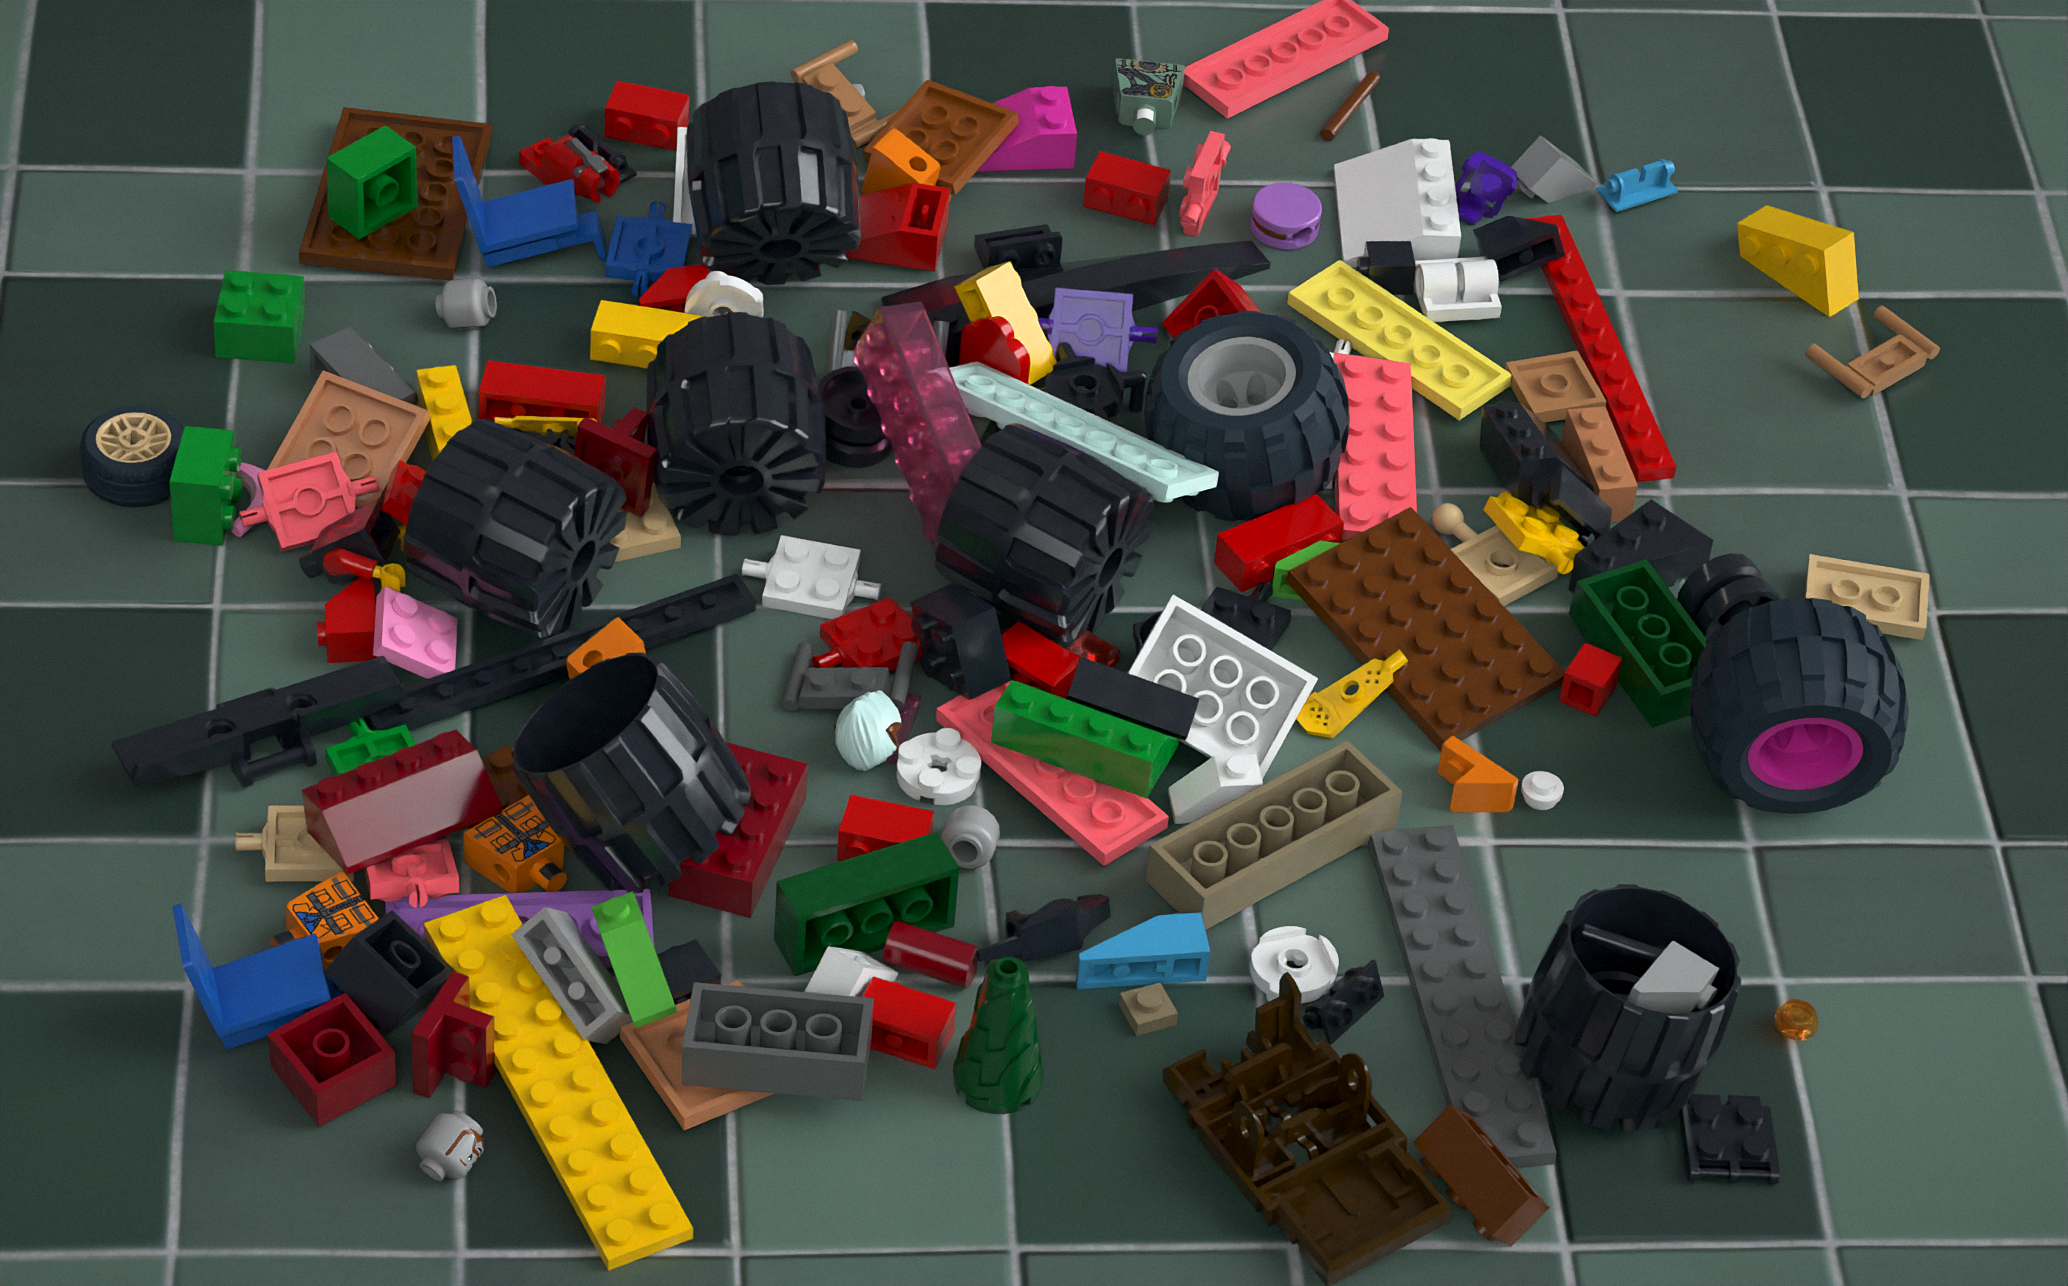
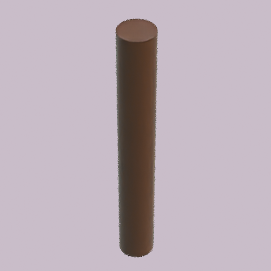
M1369 71L1324 126L1320 135L1325 141H1332L1380 82V76L1377 72Z

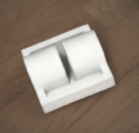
M1485 257L1415 261L1416 268L1413 286L1425 317L1433 322L1500 318L1502 306L1497 294L1499 278L1497 265L1493 259L1485 260Z

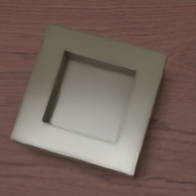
M1160 982L1120 993L1119 1007L1136 1036L1177 1025L1178 1012Z

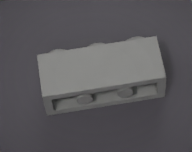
M543 907L512 934L519 947L584 1040L607 1044L620 1033L621 1026L633 1022L621 989L567 912Z

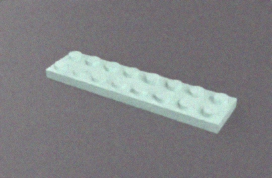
M978 361L925 374L923 388L938 394V399L941 401L957 403L966 407L969 414L987 417L996 421L997 426L1001 429L1008 424L1018 423L1086 452L1144 486L1149 495L1153 497V500L1171 502L1173 498L1184 495H1197L1199 491L1215 488L1217 485L1218 471L1188 460L1179 453L1170 449L1167 450L1155 442Z

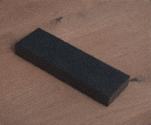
M1080 657L1077 662L1066 696L1068 700L1184 741L1188 737L1200 698L1084 657Z

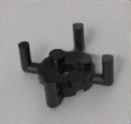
M1062 342L1057 346V363L1053 366V371L1049 375L1047 374L1045 387L1039 388V390L1111 422L1109 417L1116 416L1120 411L1124 389L1131 388L1129 409L1133 412L1144 410L1148 379L1145 371L1136 370L1120 373L1116 367L1109 363L1104 367L1095 364V358L1076 356L1069 343ZM1084 386L1088 390H1081L1077 387Z

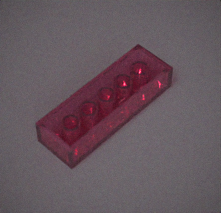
M921 301L879 307L854 349V360L857 368L862 371L868 385L869 398L872 403H875L881 417L883 433L890 439L895 452L896 465L900 471H903L909 486L910 499L918 508L923 521L924 534L928 540H931L934 548L935 535L937 534L946 502L962 471L981 448V444Z

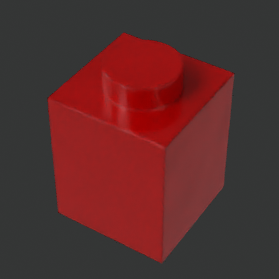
M1584 643L1565 671L1559 701L1597 717L1617 687L1623 658Z

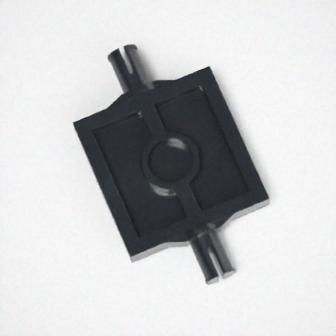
M1259 582L1250 596L1216 586L1200 609L1272 651L1291 622V610L1266 602L1273 594V588L1269 583H1266L1264 586V582Z

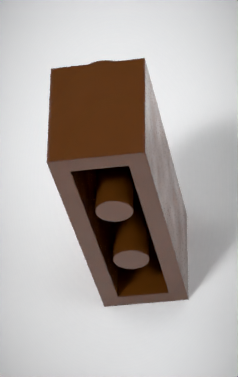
M1451 1104L1413 1142L1424 1155L1420 1159L1422 1165L1437 1179L1442 1177L1450 1186L1446 1190L1447 1195L1463 1210L1468 1208L1476 1217L1472 1222L1473 1226L1490 1242L1496 1238L1512 1246L1550 1208L1471 1114Z

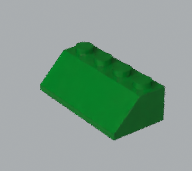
M1013 680L1010 681L994 707L991 743L1144 798H1148L1177 749L1180 740Z

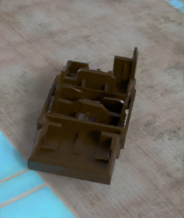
M1286 972L1279 980V997L1256 1008L1255 1031L1248 1032L1246 1037V1044L1255 1055L1246 1047L1241 1050V1062L1232 1066L1229 1059L1225 1058L1221 1060V1072L1216 1073L1206 1060L1205 1049H1201L1164 1068L1163 1083L1183 1107H1188L1187 1125L1190 1129L1197 1128L1198 1139L1257 1212L1264 1210L1263 1220L1268 1226L1276 1223L1293 1245L1297 1243L1302 1257L1326 1286H1331L1451 1222L1452 1207L1427 1179L1425 1171L1410 1153H1407V1137L1371 1095L1372 1079L1363 1059L1354 1052L1343 1055L1341 1059L1326 1040L1317 1044L1314 1043L1312 1035L1301 1023L1302 994L1293 977ZM1286 1102L1290 1108L1300 1104V1109L1297 1110L1296 1115L1291 1117L1287 1110H1280L1277 1106ZM1268 1112L1272 1117H1280L1282 1119V1122L1277 1124L1273 1130L1266 1124ZM1367 1114L1376 1123V1126L1371 1128V1125L1366 1120ZM1294 1142H1297L1300 1147L1305 1148L1310 1158V1161L1296 1167V1158L1286 1147Z

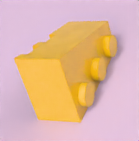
M1768 205L1737 223L1740 257L1829 318L1859 299L1854 232Z

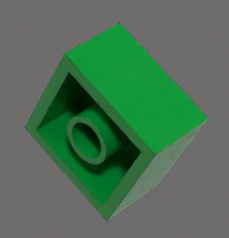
M386 125L326 158L328 217L358 240L418 207L416 147Z
M225 270L213 321L215 357L295 363L305 316L304 276Z
M184 427L169 481L174 541L223 546L226 531L233 530V523L236 519V507L233 505L234 502H241L243 493V478L236 477V472H239L241 465V448L235 447L234 430Z

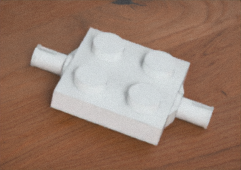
M781 535L776 553L769 563L747 558L743 562V576L747 575L765 579L766 585L762 595L763 607L835 619L845 614L847 605L855 596L878 601L881 593V583L858 580L857 570L861 558V550Z

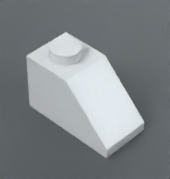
M1256 754L1213 756L1171 785L1168 789V796L1174 824L1192 823L1262 786L1263 782Z
M828 946L805 992L862 997L873 976L894 982L898 972L865 952Z

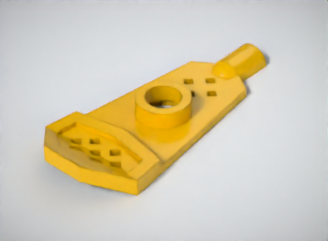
M495 417V423L510 429L518 428L522 431L538 432L543 436H546L547 429H552L556 435H560L563 430H568V436L575 437L577 426L584 418Z
M1398 650L1385 661L1373 659L1322 691L1312 693L1308 696L1296 718L1297 722L1309 735L1333 739L1393 683V673L1408 662L1407 658ZM1350 686H1359V689L1355 694H1345V691Z

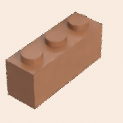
M1606 407L1567 409L1561 442L1594 487V493L1612 509L1611 523L1620 522L1633 513L1638 485Z

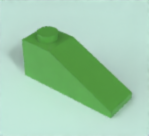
M632 891L592 906L594 917L635 1028L677 1013V1008L634 892Z

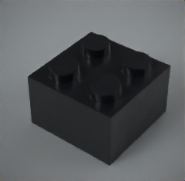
M953 583L910 602L914 617L911 620V626L915 636L919 639L923 654L920 656V664L929 678L935 679L949 690L955 691L968 700L1011 681L994 606Z
M391 910L354 935L323 973L333 981L334 987L341 994L347 993L352 1001L365 1012L367 1019L373 1025L390 1034L426 1008L439 993L451 973L457 971L403 919Z

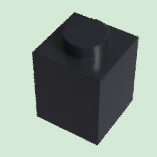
M1366 241L1364 256L1357 258V271L1392 295L1412 294L1416 264L1411 241Z

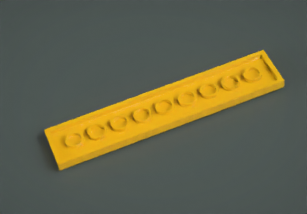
M503 895L424 923V935L430 946L458 973L469 976L470 1008L494 1016V1063L607 1270L610 1271L693 1239V1227L590 1043L582 1038L513 938L512 934L523 924L508 897Z

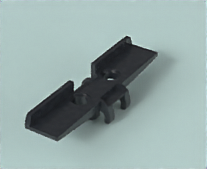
M381 656L280 689L271 687L216 705V709L112 741L111 743L134 786L206 771L231 763V770L241 786L246 788L253 785L252 779L303 762L307 767L316 765V753L309 737L337 729L407 699V691L385 657ZM296 708H303L296 711V716L290 714ZM223 733L222 735L212 737L215 734ZM275 735L282 749L286 748L285 751L247 762L251 760L250 745L254 744L255 741Z

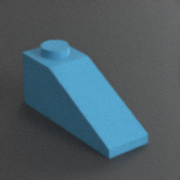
M1201 912L1155 916L1079 953L1075 982L1076 989L1150 985L1159 982L1165 984L1206 981L1210 948Z

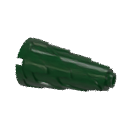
M1002 957L995 962H990L983 983L980 984L977 990L970 1027L965 1032V1035L961 1037L957 1057L953 1064V1084L957 1094L959 1095L960 1089L966 1095L967 1105L990 1114H1008L1021 1111V1103L1029 1098L1031 1105L1039 1095L1043 1081L1038 1028L1032 1003L1028 967L1022 961L1013 957Z

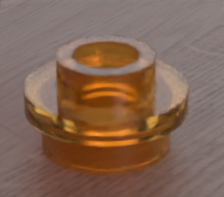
M1792 999L1786 1001L1778 1008L1774 1017V1025L1778 1032L1786 1038L1806 1040L1815 1035L1819 1020L1814 1007L1810 1003L1800 999Z

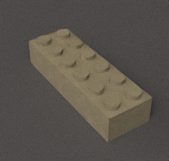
M1347 740L1150 844L1145 880L1178 913L1201 912L1204 927L1207 930L1370 841L1373 833L1391 830L1396 827L1403 791Z

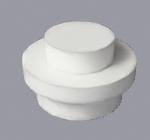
M1545 771L1531 772L1522 781L1521 792L1524 800L1534 809H1551L1563 796V783L1552 773Z

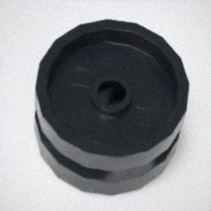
M846 366L832 370L824 376L818 386L825 413L826 459L832 463L854 468H865L879 464L891 454L898 431L897 425L903 407L900 390L887 376L866 367Z
M1729 553L1715 557L1699 566L1685 580L1678 592L1677 600L1706 639H1708L1716 628L1724 626L1731 620L1732 616L1748 608H1753L1770 601L1781 600L1773 587L1763 579L1762 573L1751 559L1744 554Z

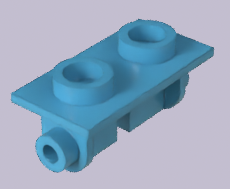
M1659 159L1654 163L1642 166L1641 174L1637 168L1619 174H1611L1609 179L1605 181V185L1597 187L1596 191L1616 212L1678 193V189L1670 181V176L1674 174L1675 167L1670 160Z

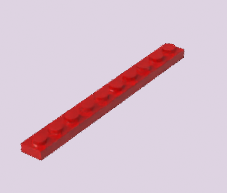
M1547 215L1526 218L1554 224L1559 230L1566 256L1541 265V268L1578 352L1606 400V410L1636 482L1674 478L1676 471L1675 462L1563 216Z

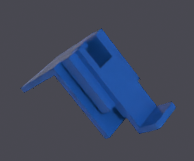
M452 137L455 182L487 267L589 241H594L600 260L607 259L606 237L597 210L577 215L573 179L483 201L461 137Z
M182 903L173 906L184 970L218 1038H221L226 1050L266 1037L271 1031L342 995L334 987L333 981L323 973L325 968L316 933L213 968ZM356 1004V1006H357V1007L361 1010V1012L364 1014L363 1010Z

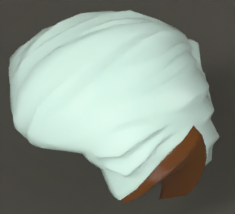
M880 690L872 693L867 692L855 698L844 707L834 725L836 747L848 765L859 771H867L885 762L887 757L893 754L899 747L896 733L903 726L898 709L891 699Z

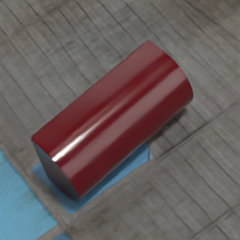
M895 921L885 944L883 962L968 989L977 973V947Z

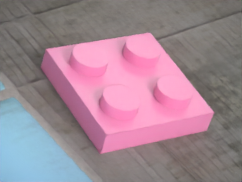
M385 586L376 599L373 655L376 657L384 656L388 662L427 679L453 671L456 664L458 618L413 599L407 594H402Z

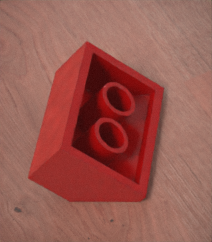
M1214 268L1170 313L1162 324L1172 338H1175L1183 330H1189L1199 325L1200 321L1216 315L1239 313V311H1259L1261 313V311L1241 285Z

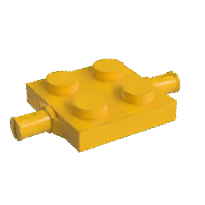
M1504 491L1499 494L1498 498L1490 496L1483 508L1486 514L1518 550L1545 558L1547 562L1555 566L1560 574H1568L1573 569L1575 554L1585 548L1578 540L1579 535L1571 528L1565 526L1559 519L1560 514L1549 506L1543 505V508L1538 510L1536 507L1528 506L1523 501L1514 498L1510 492Z

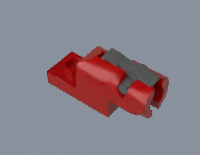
M569 134L556 141L547 137L519 151V164L546 186L573 179L575 195H581L595 203H601V197L597 194V191L610 199L618 189L620 173L617 169L605 161L602 156H599L594 151H589L576 137L573 138Z

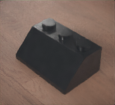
M1505 400L1498 402L1496 405L1482 406L1480 449L1514 498L1524 503L1532 502L1533 487L1530 485L1531 479L1561 465L1565 466L1594 492V487L1555 432L1522 403Z

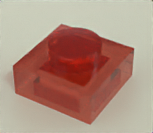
M1088 630L1066 648V650L1073 652L1079 658L1084 657L1109 667H1113L1119 662L1120 650Z

